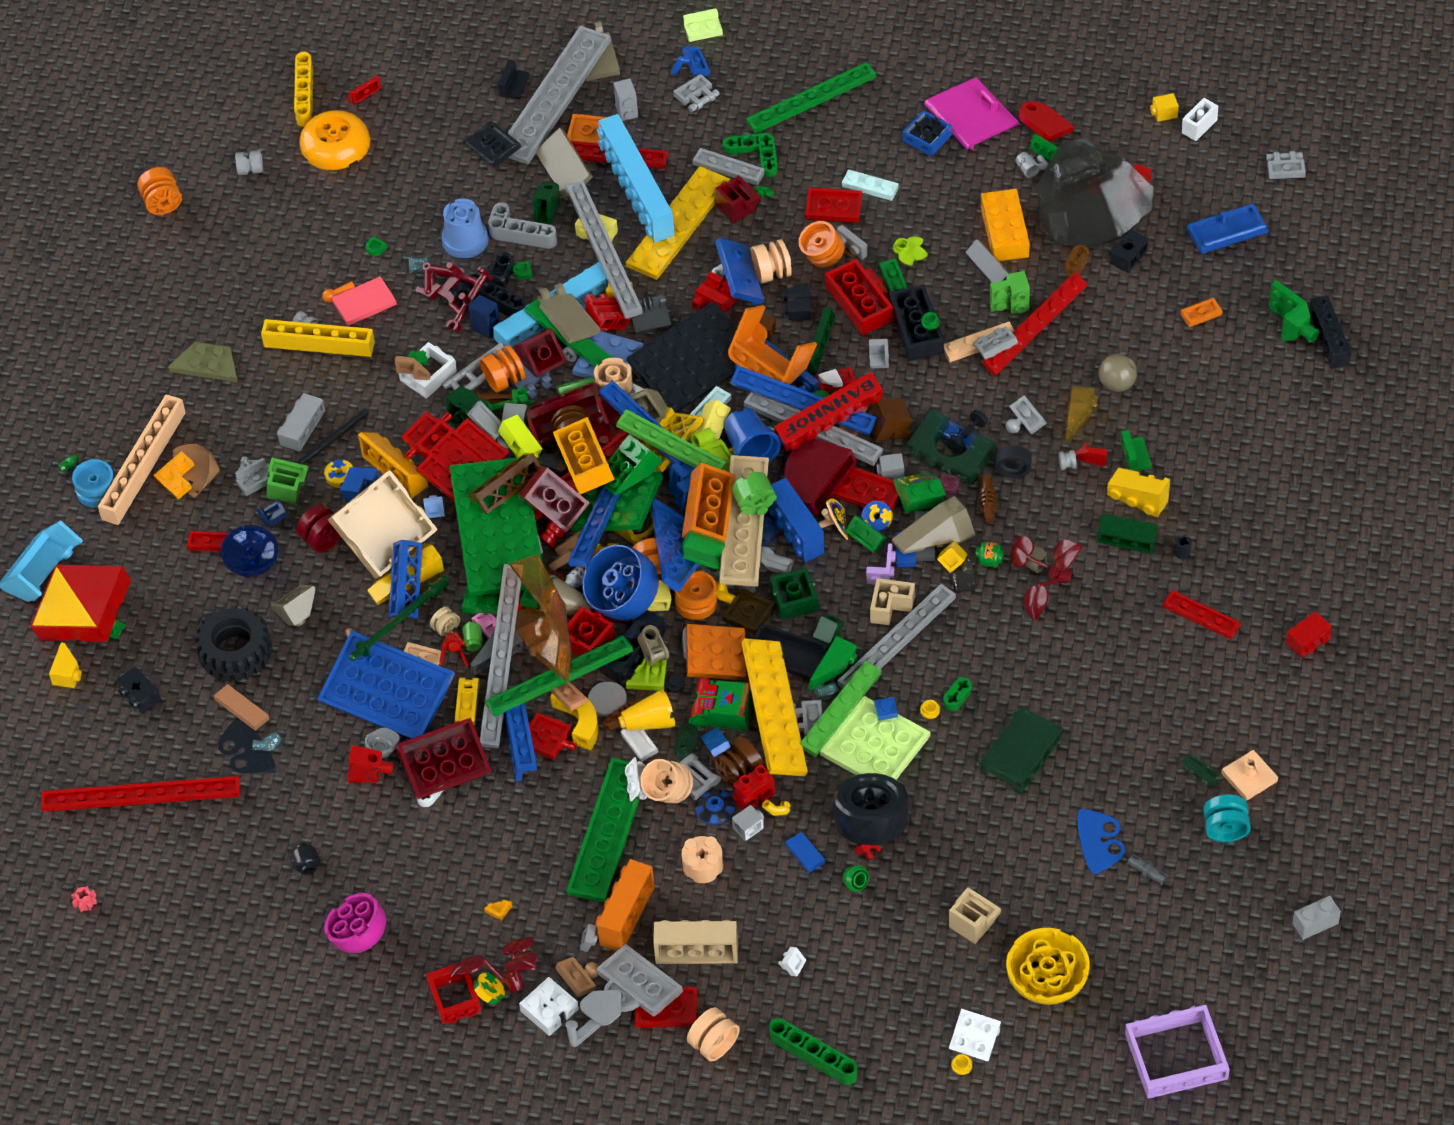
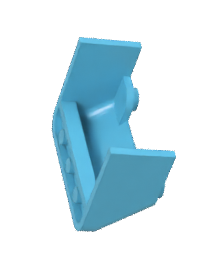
M61 520L42 530L2 578L0 588L24 601H36L42 594L40 592V585L51 573L55 565L63 559L67 560L73 554V547L81 544L83 540Z

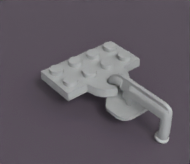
M625 944L596 968L597 974L608 983L605 985L604 990L592 991L580 1002L581 1011L591 1020L578 1031H576L578 1027L576 1021L569 1020L566 1022L569 1043L572 1047H577L598 1028L611 1024L621 1015V1012L631 1011L639 1006L654 1017L683 993V987Z

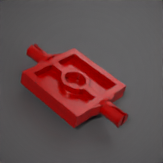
M538 712L533 720L529 722L535 753L555 760L560 750L564 747L573 751L577 748V743L568 740L572 732L571 725Z

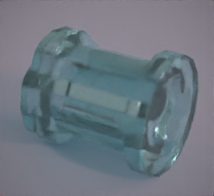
M410 256L409 271H424L422 268L423 264L429 262V257L414 258Z

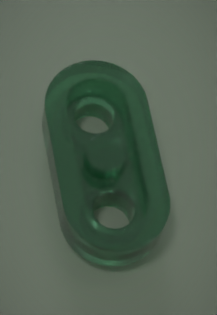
M684 724L679 728L674 753L676 758L681 761L695 752L698 741V729L695 725Z

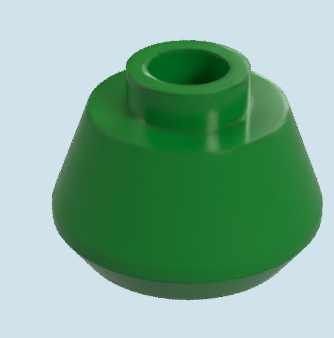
M862 865L848 867L843 873V882L852 892H860L868 884L869 873Z

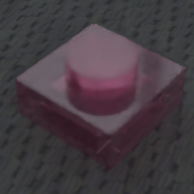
M942 473L940 481L945 494L956 496L961 477Z

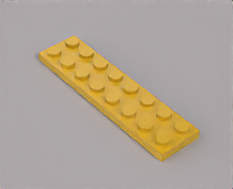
M699 166L669 205L673 213L675 236L654 243L652 237L646 235L626 261V267L658 280L715 205V188L726 181H730V178Z
M744 638L742 648L768 772L778 775L805 776L808 770L803 747L800 744L801 738L786 667L782 658L783 653L780 641Z

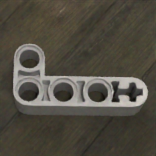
M500 202L494 205L488 220L489 234L492 239L547 249L557 245V235L554 226L510 218L509 206L506 203Z

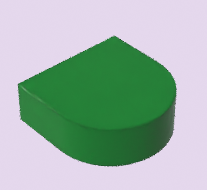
M375 236L366 243V252L370 256H379L388 248L387 243Z
M529 261L519 262L513 266V276L516 279L526 280L532 278Z

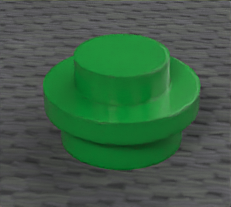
M933 312L924 314L921 319V325L928 330L936 329L940 324L939 317Z

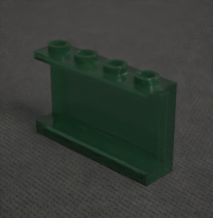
M1021 706L1019 711L1014 712L1011 716L1008 726L1002 728L997 741L994 740L991 743L989 752L980 758V773L983 775L986 771L1013 784L1014 792L1022 795L1062 739V727Z

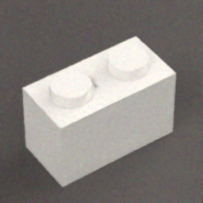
M1203 98L1183 118L1182 134L1197 141L1217 121L1218 105Z

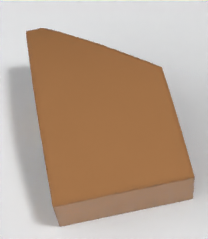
M395 357L397 373L414 374V380H430V373L414 358Z

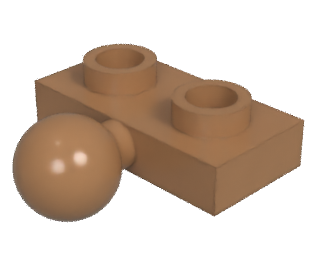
M571 957L556 964L555 969L577 997L595 991L596 985L591 978L599 976L596 968L599 967L597 963L590 962L583 969L577 960Z

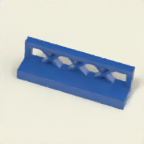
M399 540L393 543L389 618L393 619L405 609V603L409 601L411 604L419 597L422 543ZM408 546L416 547V555L413 558L408 553ZM409 564L415 569V574L412 577L407 572ZM409 582L414 588V593L411 595L406 591V585ZM419 607L407 618L417 619Z
M525 703L504 712L503 715L516 781H522L523 772L537 770Z

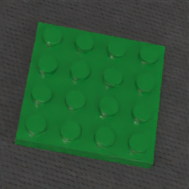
M653 472L649 477L621 492L604 531L641 530L663 479L661 472ZM603 485L584 493L583 497L590 503L572 525V532H578L584 528Z

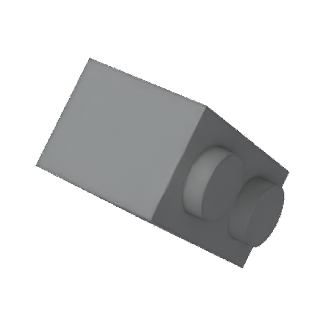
M631 79L614 82L615 104L621 120L637 118L636 92Z
M1328 896L1294 911L1293 926L1302 940L1339 924L1341 911L1331 896Z

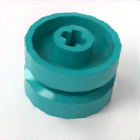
M1221 795L1205 803L1203 808L1204 819L1206 820L1205 827L1206 834L1210 839L1218 842H1233L1249 834L1251 825L1250 818L1248 817V804L1244 798L1236 795Z

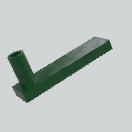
M832 307L824 308L813 342L817 343V346L807 367L808 373L811 375L817 374L835 322ZM789 354V355H788V357H789L790 359H791L792 356H793V354Z

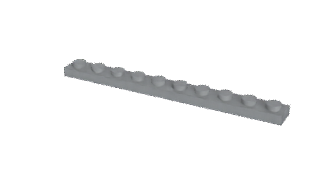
M584 181L566 185V190L625 319L643 314L642 307Z
M504 564L485 700L507 690L523 566ZM486 704L484 706L480 742L482 747L499 749L504 713L494 717Z

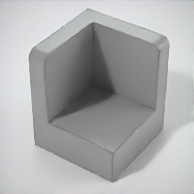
M887 339L869 340L870 368H889Z

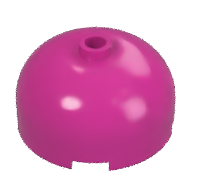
M358 893L345 898L346 902L336 910L333 908L325 921V934L332 944L343 952L353 954L364 952L373 947L384 934L386 928L385 911L379 902L368 893Z

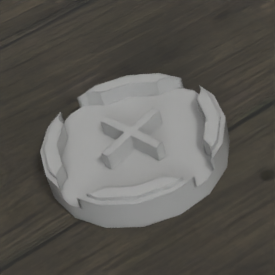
M602 682L591 689L588 699L593 704L597 716L601 717L602 715L607 718L614 710L627 703V694L624 688L617 683Z

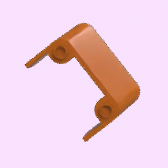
M761 305L746 308L728 350L730 359L740 367L790 385L807 369L817 343L812 342L798 345L789 361L765 344L767 330L759 322L766 307Z

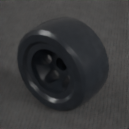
M864 773L849 777L837 787L833 799V818L837 831L847 840L863 845H879L893 841L905 831L909 817V799L905 787L895 778L878 773Z

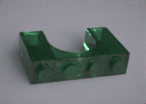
M931 409L907 443L910 455L914 458L925 460L931 467L936 466L940 468L946 475L955 476L961 483L973 485L996 452L995 442L978 434L968 450L956 457L942 455L937 451L936 447L938 441L948 428L949 422L947 416Z

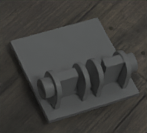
M665 296L652 297V300L648 297L647 301H645V298H643V301L638 300L643 314L631 317L635 333L671 326L665 304Z

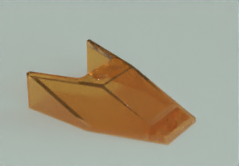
M538 554L511 563L510 567L539 603L545 614L543 615L536 608L531 607L517 611L515 629L534 657L564 681H567L570 670L571 645L566 604L559 595Z

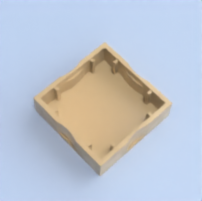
M390 470L328 519L375 579L381 577L392 568L393 543L399 540L422 543L438 530L423 510L411 500L406 489ZM408 546V552L415 547Z

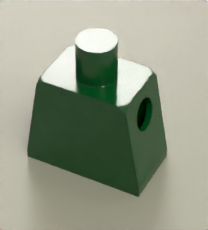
M542 182L534 193V222L552 225L560 205L559 185L556 182Z

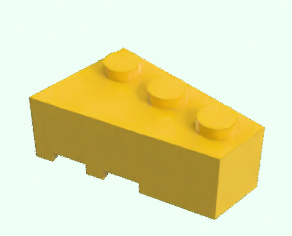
M1118 468L1108 482L1107 495L1158 518L1168 503L1170 479L1164 478V480H1159L1150 474L1148 477L1140 476L1139 472Z

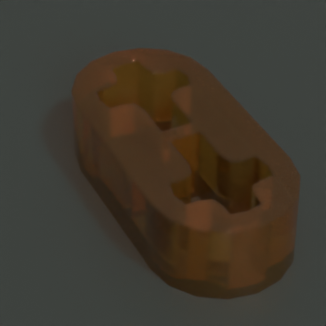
M1077 245L1073 248L1065 263V271L1068 275H1072L1075 271L1078 274L1081 273L1089 259L1088 247Z

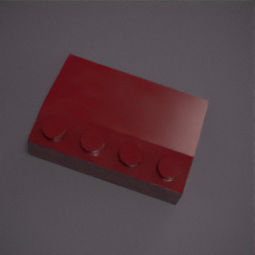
M471 718L397 744L395 748L401 766L417 799H422L492 773Z

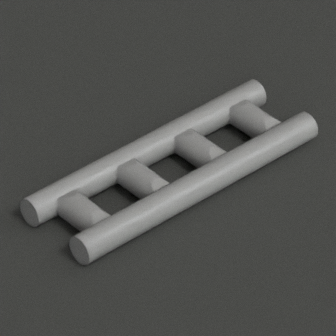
M499 343L442 383L445 390L449 387H452L454 390L460 386L457 382L465 376L471 381L464 386L467 389L473 390L486 380L484 374L476 377L472 371L480 366V358L490 353L497 357L496 351L498 349L503 350V343Z

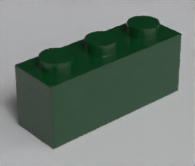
M1102 514L1097 530L1096 543L1153 554L1159 525L1131 518L1117 517L1111 514Z

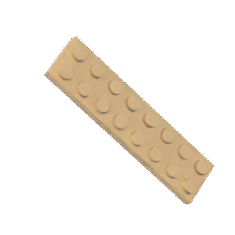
M731 455L729 472L735 474L734 483L741 477L743 479L749 477L748 474L752 472H762L767 476L769 458ZM732 495L725 548L722 551L719 584L758 587L764 514H743L734 495Z

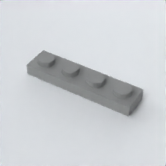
M702 148L698 150L693 158V165L701 166L732 178L739 175L745 182L758 186L764 176V168Z

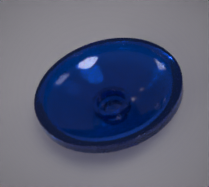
M245 525L232 530L224 538L221 545V558L224 565L231 572L240 576L260 575L269 570L278 557V544L273 534L267 529L256 525Z

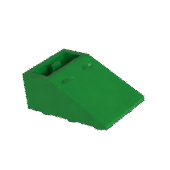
M629 434L607 462L615 480L603 486L614 495H618L649 477L663 460Z

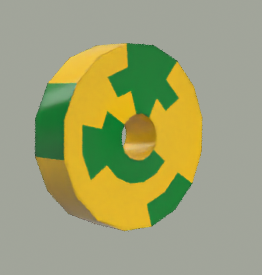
M481 973L474 980V990L483 1001L489 1004H497L504 997L505 990L502 983L492 974Z

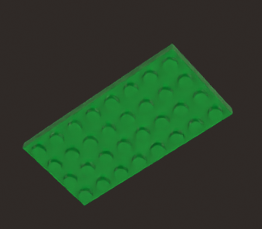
M517 458L450 465L469 597L500 593L504 564L523 566L520 590L546 587L534 509L518 497L522 489L488 514L483 512L477 501H471L468 497V494ZM516 474L513 477L512 484L519 485L522 475ZM501 485L498 495L504 496L508 486ZM487 495L483 498L487 508L492 505L493 496Z

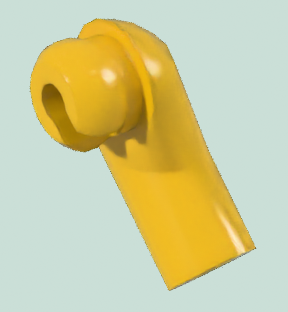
M720 580L717 581V599L731 604L736 596L728 593L726 584H719Z
M765 800L762 803V808L772 816L787 815L790 812L791 805L787 801H782L780 806L774 805L769 800Z

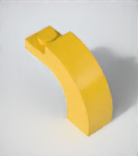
M552 693L550 696L552 707L572 714L578 719V723L572 732L573 742L577 743V746L592 750L598 737V721L591 701L586 697L587 703L570 711Z

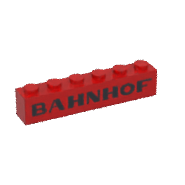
M870 372L774 426V431L780 438L786 452L790 449L794 450L804 441L814 439L818 433L830 430L834 424L846 421L850 415L862 412L871 403H878L884 397L883 389L873 373Z

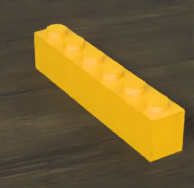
M265 319L261 332L263 345L267 348L371 357L375 344L373 329Z

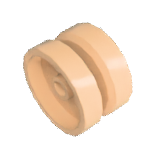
M710 1008L694 1022L688 1032L687 1042L696 1050H700V1054L710 1062L716 1061L736 1041L740 1031L739 1026L731 1019H726V1015L718 1008Z

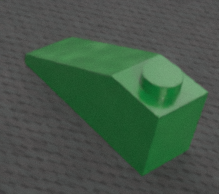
M836 636L811 677L808 689L812 691L846 671L850 664L853 665L858 657L855 654L857 646Z

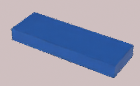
M718 727L701 736L713 757L731 747Z

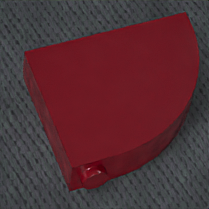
M818 439L806 440L790 453L785 464L784 478L791 484L810 513L817 516L857 461L852 449Z

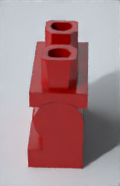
M710 271L706 281L695 290L692 308L699 311L715 301L725 314V311L738 298L732 297L727 279L724 281L723 277Z
M606 293L595 298L593 294H588L583 301L586 305L585 311L598 325L600 331L626 329L631 317L625 319L616 297L610 298Z
M762 764L757 766L748 775L744 774L737 782L733 783L735 788L733 800L741 810L750 805L755 808L759 805V801L763 803L776 794L774 778Z

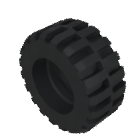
M231 606L230 609L224 607L219 612L214 611L210 614L209 618L206 617L202 621L203 625H199L195 635L196 649L202 667L205 668L209 675H213L214 678L219 680L224 678V681H231L232 679L242 681V678L246 677L248 679L252 677L253 673L257 674L260 672L261 667H265L272 653L269 630L262 616H258V613L253 610L249 611L245 607L239 609L237 606ZM241 636L249 639V642L244 647L236 651L218 649V646L224 640L231 637Z

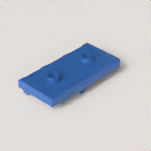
M1254 204L1222 212L1219 215L1187 225V231L1201 254L1267 234L1269 230Z
M718 238L715 244L724 269L723 277L727 279L732 297L750 301L753 305L762 304L765 299L757 279L748 246Z

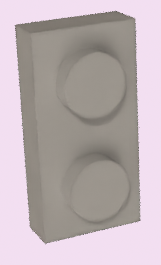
M843 225L839 226L837 233L842 237L845 247L861 260L867 257V244Z

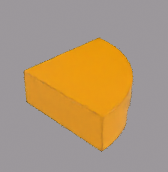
M502 900L488 904L484 908V912L502 921L513 905L511 901Z

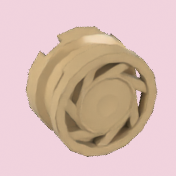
M443 607L433 615L430 627L437 631L440 636L446 637L447 634L453 633L454 627H458L460 617L456 613H452L449 607Z

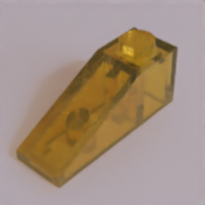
M1072 386L1066 442H1070L1092 415L1093 407H1097L1098 396H1094L1095 388Z

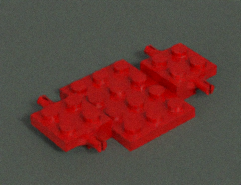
M426 412L401 436V440L410 446V449L403 456L408 461L416 453L424 457L425 460L416 468V471L455 502L450 465L506 459L509 456V451L468 418L456 430H453L446 424L453 418L451 414L446 412L441 419H438Z

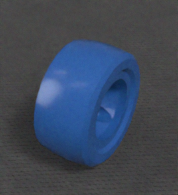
M612 545L599 551L589 562L583 577V592L587 602L600 614L617 621L633 620L643 614L653 603L659 585L657 569L653 562L640 551L624 545ZM633 582L632 587L629 588V584ZM623 592L622 598H619L620 593Z

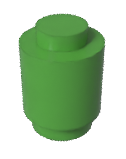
M476 622L466 623L462 627L464 646L470 652L478 651L483 644L481 625Z

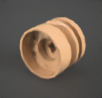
M782 239L777 240L776 245L773 241L769 242V251H767L764 244L751 247V258L760 284L773 281V272H775L778 279H782L783 274L785 277L791 276V259Z
M656 759L648 763L643 769L641 787L644 794L652 800L670 804L680 803L691 793L693 777L690 770L684 764L665 759Z

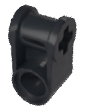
M499 253L488 272L493 278L491 282L499 284L504 288L507 287L513 272L512 256L509 253Z

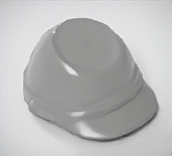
M379 728L366 735L365 748L381 751L382 760H384L395 750L400 736L388 728Z

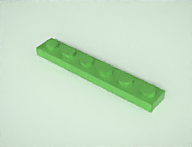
M627 409L617 422L616 427L694 468L700 463L721 470L725 466L726 461Z
M865 660L800 742L804 751L814 757L819 754L821 749L880 677L881 669Z

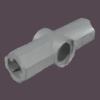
M761 547L759 572L770 570L783 574L791 571L792 559L776 555L770 548Z

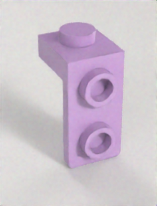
M888 544L886 568L867 567V584L875 585L877 578L887 580L894 578V566H891V564L895 562L896 551H892V544Z

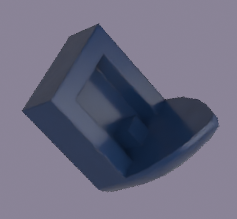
M280 499L265 509L261 506L258 507L259 518L267 526H273L289 516Z

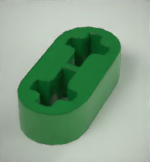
M958 678L944 695V707L947 710H958L971 694L972 683L968 678ZM956 697V702L949 703V700L952 701Z

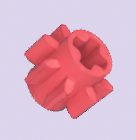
M88 886L78 887L75 894H71L73 907L79 906L80 912L91 911L93 904H97L96 893L94 890L89 891Z

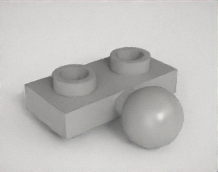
M1024 395L1009 406L1018 418L1008 420L1005 428L1009 433H1017L1020 430V425L1023 424L1032 435L1047 423Z

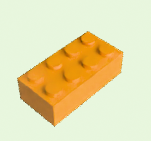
M1017 189L981 193V211L991 253L999 261L1028 258L1030 243Z
M588 417L553 432L579 494L615 480Z

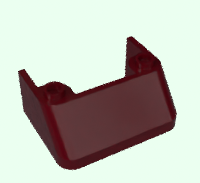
M596 382L534 404L527 409L529 427L541 447L542 443L549 444L554 441L553 438L555 436L551 427V419L554 413L563 407L580 406L588 412L591 423H609L608 413L603 399L599 395V388Z

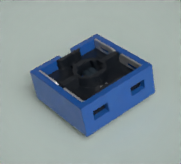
M923 110L903 131V142L932 157L952 136V125L941 119L938 121L934 115Z

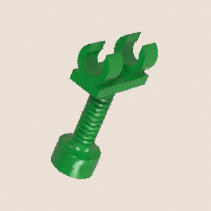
M520 387L517 390L513 389L512 399L509 401L493 404L486 401L491 412L497 409H504L505 403L526 404L527 409L532 403L527 399V390L524 387Z

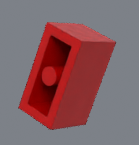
M1315 611L1287 632L1286 644L1302 658L1306 654L1313 653L1320 644H1325L1329 641L1332 626Z

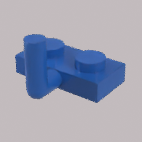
M691 46L683 47L682 53L684 56L678 57L671 70V73L676 75L682 64L685 63L688 64L693 75L698 76L702 74L703 76H708L711 72L700 48Z

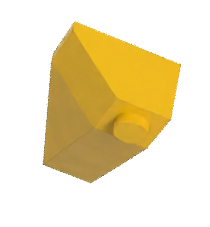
M422 544L420 583L444 571L442 557L432 544ZM416 548L408 552L412 558L416 555ZM409 564L407 572L412 577L415 574V569ZM392 568L368 589V593L377 605L390 599ZM410 582L406 585V590L413 587Z

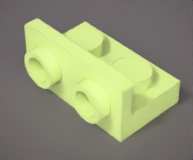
M717 9L683 16L684 28L689 42L723 35Z

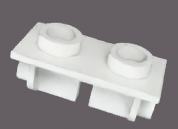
M636 757L625 768V775L628 780L627 792L629 793L630 801H633L635 797H639L641 800L647 799L640 781L643 769L646 766L641 761L637 762Z

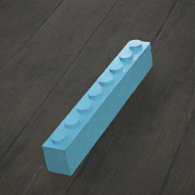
M600 262L592 267L585 269L576 277L569 279L563 286L566 294L571 293L582 304L586 295L593 294L596 298L604 293L609 282ZM556 288L550 292V297L553 296L552 292L557 291ZM524 308L493 327L494 339L498 343L502 342L504 346L509 345L513 347L521 341L538 334L545 328L528 316Z

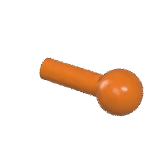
M351 281L334 290L326 289L322 294V298L325 302H332V297L355 288V285Z

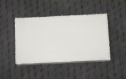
M623 729L620 731L622 737L641 762L658 753V748L644 730L626 731Z

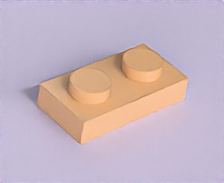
M407 642L404 652L439 666L440 650Z

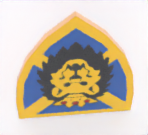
M828 499L826 502L828 509H823L821 512L825 519L819 521V525L821 528L836 524L838 530L848 540V533L845 532L847 528L845 509L837 500Z

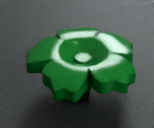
M766 186L753 187V190L761 195V198H764L765 195L773 197L774 190Z
M414 350L409 352L408 357L414 358L421 365L428 363L429 360L424 350L417 351V353Z
M71 455L65 458L58 468L62 472L66 471L68 467L73 469V466L77 464L76 460H78L79 456Z

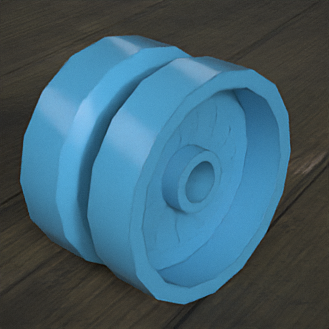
M99 459L82 462L75 468L72 475L78 500L84 506L90 508H98V505L115 479L111 466Z

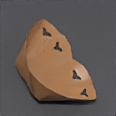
M187 444L173 449V458L182 451L194 462L195 465L183 475V478L188 482L189 480L194 482L188 494L195 498L220 472V469L209 449L197 444Z

